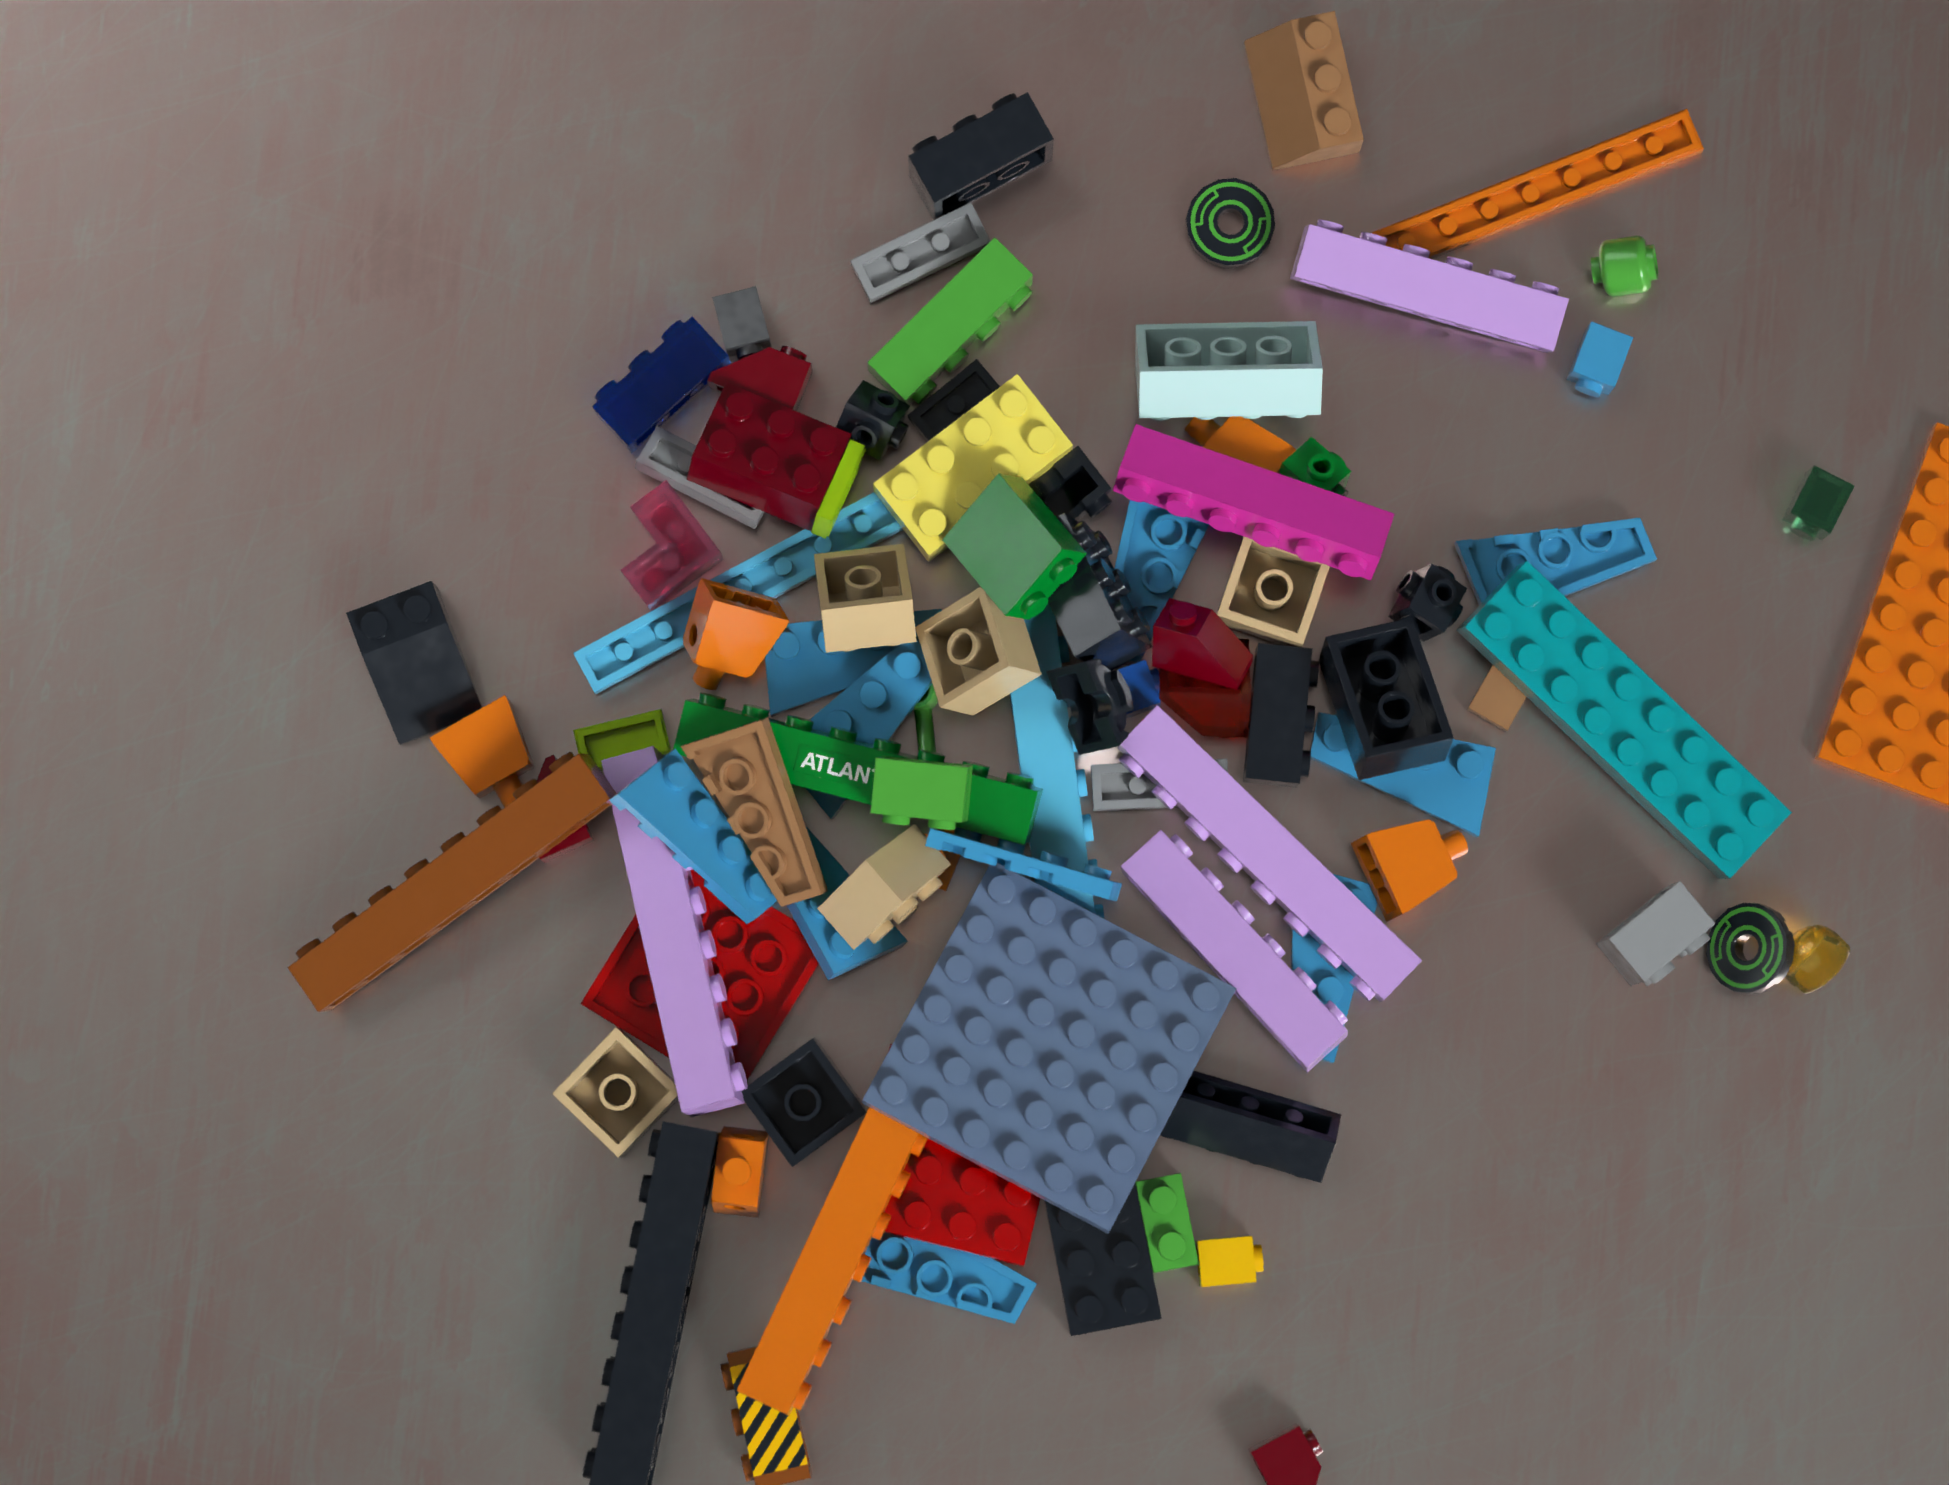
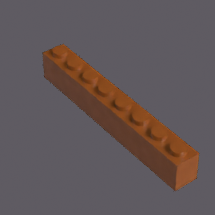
M572 752L561 756L549 766L552 771L550 775L539 783L534 778L520 786L513 792L516 800L504 809L497 805L486 811L476 820L479 827L465 836L463 832H460L448 839L440 846L443 853L430 863L427 859H423L405 871L404 875L407 880L395 889L391 885L382 888L368 899L371 905L368 909L358 916L355 912H351L332 925L334 934L323 942L316 938L296 952L299 959L287 968L316 1010L323 1012L337 1007L611 806L612 803L609 800L617 793L589 754L580 753L574 756Z

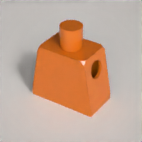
M1241 416L1229 417L1222 426L1213 419L1202 420L1194 417L1184 429L1204 448L1279 473L1282 462L1296 451L1292 445L1250 419Z
M704 578L700 579L683 635V645L692 661L698 665L692 677L697 685L708 690H716L724 673L744 678L753 675L789 623V619L777 599Z
M505 695L429 737L433 745L475 796L482 798L495 791L504 808L516 800L513 792L523 785L519 776L534 768L514 707Z
M1431 819L1374 831L1351 843L1386 922L1410 911L1455 880L1458 874L1452 860L1468 852L1467 841L1458 829L1440 835L1435 822Z
M723 1127L718 1139L711 1197L713 1213L759 1218L769 1138L766 1131Z

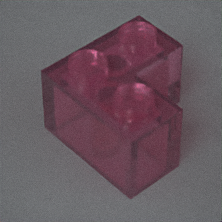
M667 480L630 506L633 515L654 541L655 545L622 568L621 572L650 612L662 606L724 560L720 550Z

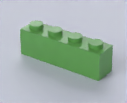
M994 237L867 362L868 371L899 400L909 405L913 401L918 405L921 404L937 388L938 385L934 380L945 369L950 373L954 372L967 359L969 353L966 349L977 338L984 342L997 330L1001 324L997 318L1008 307L1015 311L1030 297L1033 292L1029 288L1033 282V274Z

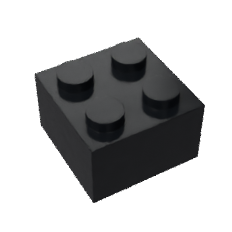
M815 1037L750 1083L747 1089L742 1090L745 1103L792 1167L868 1111Z

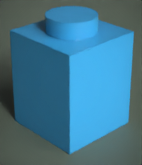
M1591 321L1584 331L1566 380L1576 383L1575 389L1584 394L1594 397H1600L1601 393L1609 395L1615 388L1634 337Z

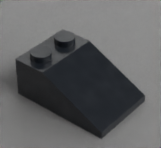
M432 581L346 613L364 662L399 745L447 728L482 708L439 589Z

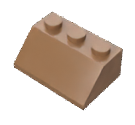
M1335 11L1293 19L1244 41L1272 171L1360 152L1364 138Z

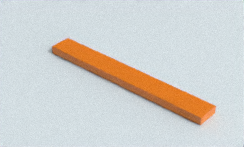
M1684 109L1374 231L1372 234L1387 238L1385 246L1398 250H1403L1404 244L1427 249L1430 251L1429 258L1433 259L1702 153L1704 148L1688 110Z

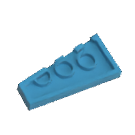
M1322 712L1317 713L1310 747L1312 760L1358 782L1372 786L1396 800L1410 804L1436 819L1450 823L1474 837H1479L1496 751L1495 747L1453 739L1445 761L1358 780L1338 717Z
M885 1232L880 1241L872 1237L865 1252V1255L872 1257L862 1282L1012 1324L1016 1323L1037 1283L994 1259Z

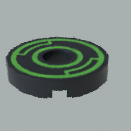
M1237 178L1218 179L1204 186L1192 199L1186 216L1187 236L1195 253L1207 263L1225 269L1236 268L1237 266H1243L1258 260L1269 247L1275 229L1274 209L1266 194L1253 183ZM1228 212L1237 214L1243 222V228L1240 232L1232 235L1222 232L1218 226V218L1222 214Z
M1741 903L1728 908L1715 920V925L1709 933L1711 939L1707 942L1706 955L1710 970L1721 985L1738 993L1760 994L1768 991L1765 989L1770 988L1773 984L1780 983L1786 977L1793 962L1795 942L1791 931H1788V927L1784 922L1786 920L1781 913L1766 905ZM1754 936L1758 942V952L1752 960L1748 961L1744 956L1743 948L1745 942Z

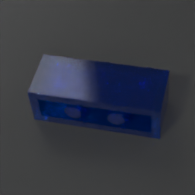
M693 316L685 323L678 320L672 324L661 336L664 342L652 353L648 350L640 353L629 364L628 369L631 371L618 383L615 380H611L594 397L597 400L592 406L595 414L631 453L652 435L656 426L662 427L708 385L707 380L712 371L731 364L729 355Z

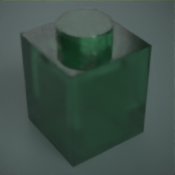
M1814 465L1805 473L1782 520L1791 524L1790 530L1799 537L1814 541L1816 537L1823 540L1831 534L1855 486Z

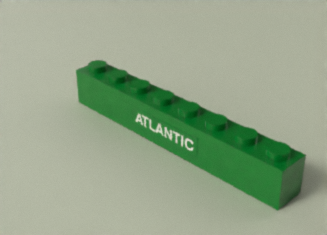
M700 693L699 699H687L684 702L673 750L676 748L680 755L687 757L681 746L769 717L770 710L750 704H743L741 711L725 707L726 698ZM787 715L786 722L768 718L791 784L870 805L872 802L875 760L877 757L891 756L944 762L945 755L919 749L917 756L900 752L902 744L886 739L875 738L873 745L856 740L857 732L831 726L830 733L812 729L814 721L797 716ZM963 761L962 764L973 765L969 814L967 821L963 823L956 822L955 827L1023 845L1030 842L1043 791L1042 788L1032 786L1034 778L1007 772L1006 779L988 775L990 767L986 765Z

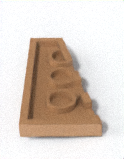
M768 717L681 746L688 759H693L703 774L704 779L702 781L711 796L716 795L730 817L726 820L735 834L741 835L752 852L750 858L781 907L822 895L828 891Z

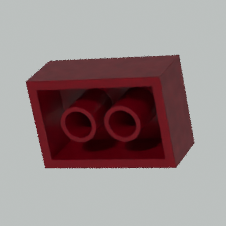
M726 382L692 454L687 480L812 531L816 514L849 444L851 434Z

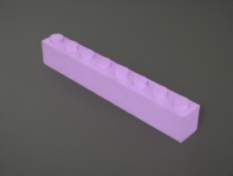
M1158 705L1118 746V749L1123 753L1119 761L1137 778L1144 774L1156 785L1152 793L1170 810L1175 805L1189 817L1184 822L1185 825L1203 842L1208 837L1211 838L1222 849L1217 854L1218 857L1236 874L1243 869L1255 881L1250 886L1251 889L1268 905L1276 901L1288 913L1283 918L1284 921L1301 937L1309 933L1321 945L1316 950L1317 953L1334 969L1342 965L1354 977L1349 982L1350 985L1367 1001H1370L1373 997L1379 1002L1385 1000L1420 964L1422 960Z
M654 746L604 759L601 762L606 779L615 792L618 793L664 757V755ZM612 804L681 1112L690 1117H695L743 1104L742 1090L748 1088L747 1079L741 1062L735 1063L731 1046L737 1045L736 1031L731 1018L725 1019L721 1002L727 1000L726 988L721 975L714 974L711 958L717 956L716 945L711 931H704L701 914L706 913L707 908L700 886L694 887L691 870L694 869L682 867L672 858L675 853L657 836L651 839L638 827L640 821L626 808L620 811Z

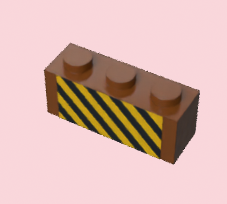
M757 1346L728 1352V1362L721 1364V1371L726 1391L735 1390L738 1408L731 1409V1416L736 1436L745 1435L748 1453L741 1454V1461L746 1482L755 1480V1485H783L811 1478L813 1474L798 1409L793 1407L788 1416L737 1391Z

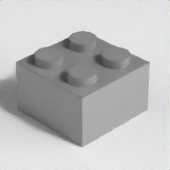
M1678 881L1662 889L1597 942L1596 945L1630 986L1639 983L1649 986L1651 983L1656 984L1675 968L1671 960L1678 954L1681 958L1687 954L1691 955L1707 943L1711 938L1706 931L1714 926L1715 922L1682 882Z

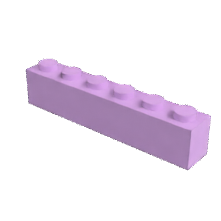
M1318 219L1316 226L1309 224L1304 227L1290 276L1292 280L1545 353L1552 352L1555 349L1569 301L1568 298L1558 296V287L1533 281L1531 288L1516 284V275L1496 269H1490L1489 275L1471 271L1473 263L1448 256L1446 263L1429 258V250L1414 245L1404 244L1403 250L1385 246L1387 238L1368 232H1361L1360 238L1342 233L1343 225L1327 220Z
M1160 830L1121 865L1122 873L1222 981L1236 988L1235 996L1308 1073L1348 1036V1030L1343 1026L1348 1019L1332 1001L1329 1000L1324 1005L1313 994L1312 991L1317 986L1300 967L1292 971L1281 959L1286 954L1285 951L1271 935L1267 933L1262 938L1250 926L1255 919L1238 900L1230 904L1219 891L1224 886L1207 867L1201 871L1195 867L1188 859L1193 852L1176 834L1169 838Z

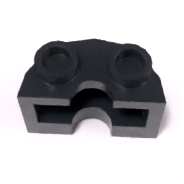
M1076 446L1056 462L1043 476L1029 484L1056 517L1066 513L1078 521L1088 513L1093 518L1112 503V500L1107 495L1111 491V487L1079 446Z
M1098 658L1046 671L1057 700H1064L1071 708L1072 716L1068 722V729L1079 755L1118 747L1129 735V732L1124 731L1127 712L1133 711V701L1129 686L1120 671H1110L1104 664L1100 663L1101 659Z

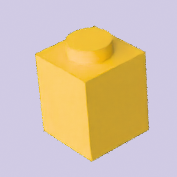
M1250 1235L1195 1240L1199 1262L1197 1269L1200 1287L1257 1282L1256 1272H1264L1261 1244L1253 1245V1238Z

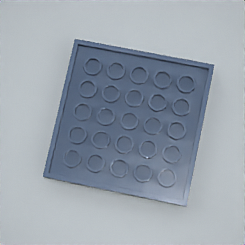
M999 863L996 866L989 865L862 1099V1103L1108 1234L1236 988L1024 876L1004 869V866Z

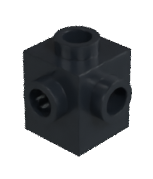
M863 380L848 399L836 428L850 433L851 440L865 445V454L880 461L890 446L898 449L909 429V425L903 421L910 405L899 400L891 392L881 390Z
M1432 563L1415 572L1410 570L1397 586L1396 592L1400 595L1388 617L1393 621L1412 618L1419 639L1424 642L1444 633L1447 628L1456 622L1463 610L1460 602L1467 588L1455 580V576L1451 571Z

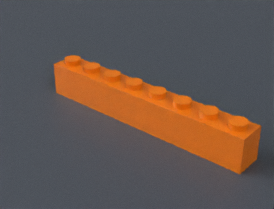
M869 1107L737 1388L739 1393L788 1416L793 1407L800 1411L802 1410L812 1388L811 1384L805 1382L813 1365L819 1368L822 1367L832 1345V1342L825 1339L833 1322L838 1325L842 1324L852 1302L851 1299L845 1297L852 1280L859 1283L862 1281L872 1257L865 1255L872 1237L879 1241L881 1240L891 1218L890 1214L884 1212L892 1195L897 1198L901 1197L911 1175L904 1168L911 1153L918 1157L920 1156L928 1139L927 1137Z

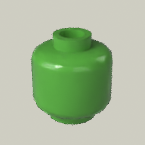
M1641 236L1603 241L1599 247V256L1591 257L1594 284L1603 283L1605 292L1612 297L1648 291L1652 280L1658 279V263L1654 244L1647 245L1645 239Z

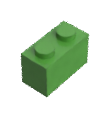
M891 756L877 757L875 760L870 813L883 814V823L910 825V817L928 819L929 828L955 830L956 822L963 823L968 820L973 765Z
M1181 1173L1136 1181L1153 1273L1199 1264Z

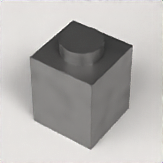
M756 286L712 297L728 357L737 355V359L740 360L763 350V348L771 347Z

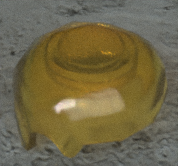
M1813 925L1797 930L1793 934L1795 942L1793 962L1785 979L1803 993H1812L1823 987L1837 975L1848 959L1850 946L1834 930L1827 926Z

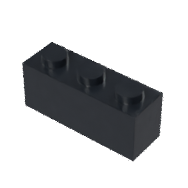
M1257 644L1254 657L1243 782L1297 788L1300 784V777L1308 778L1311 751L1303 750L1305 732H1313L1315 706L1307 705L1309 687L1317 688L1319 661L1312 660L1313 648Z

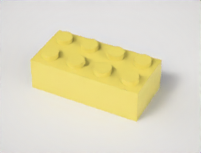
M1016 374L874 482L873 490L926 560L930 562L948 548L942 539L998 473L1023 478L1029 485L1048 472L1056 462L1072 450L1073 444L1021 377Z

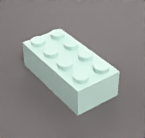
M1316 321L1136 324L1135 374L1139 418L1164 421L1179 417H1196L1202 420H1210L1216 417L1232 416L1256 419L1261 416L1286 415L1291 418H1302L1307 415H1321L1323 367Z

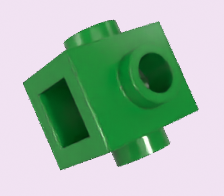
M1312 436L1281 464L1279 474L1345 497L1349 493L1345 487L1352 471L1346 467L1345 462L1339 455L1329 452Z

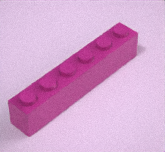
M1135 424L1113 487L1114 492L1123 494L1132 501L1149 503L1166 509L1175 516L1189 517L1209 524L1218 531L1232 532L1252 539L1261 546L1275 547L1296 554L1302 560L1319 562L1339 569L1348 576L1362 577L1370 581L1381 558L1395 515L1386 510Z

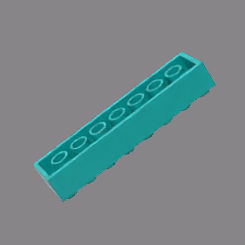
M1528 561L1518 564L1457 629L1471 645L1718 879H1730L1792 813Z

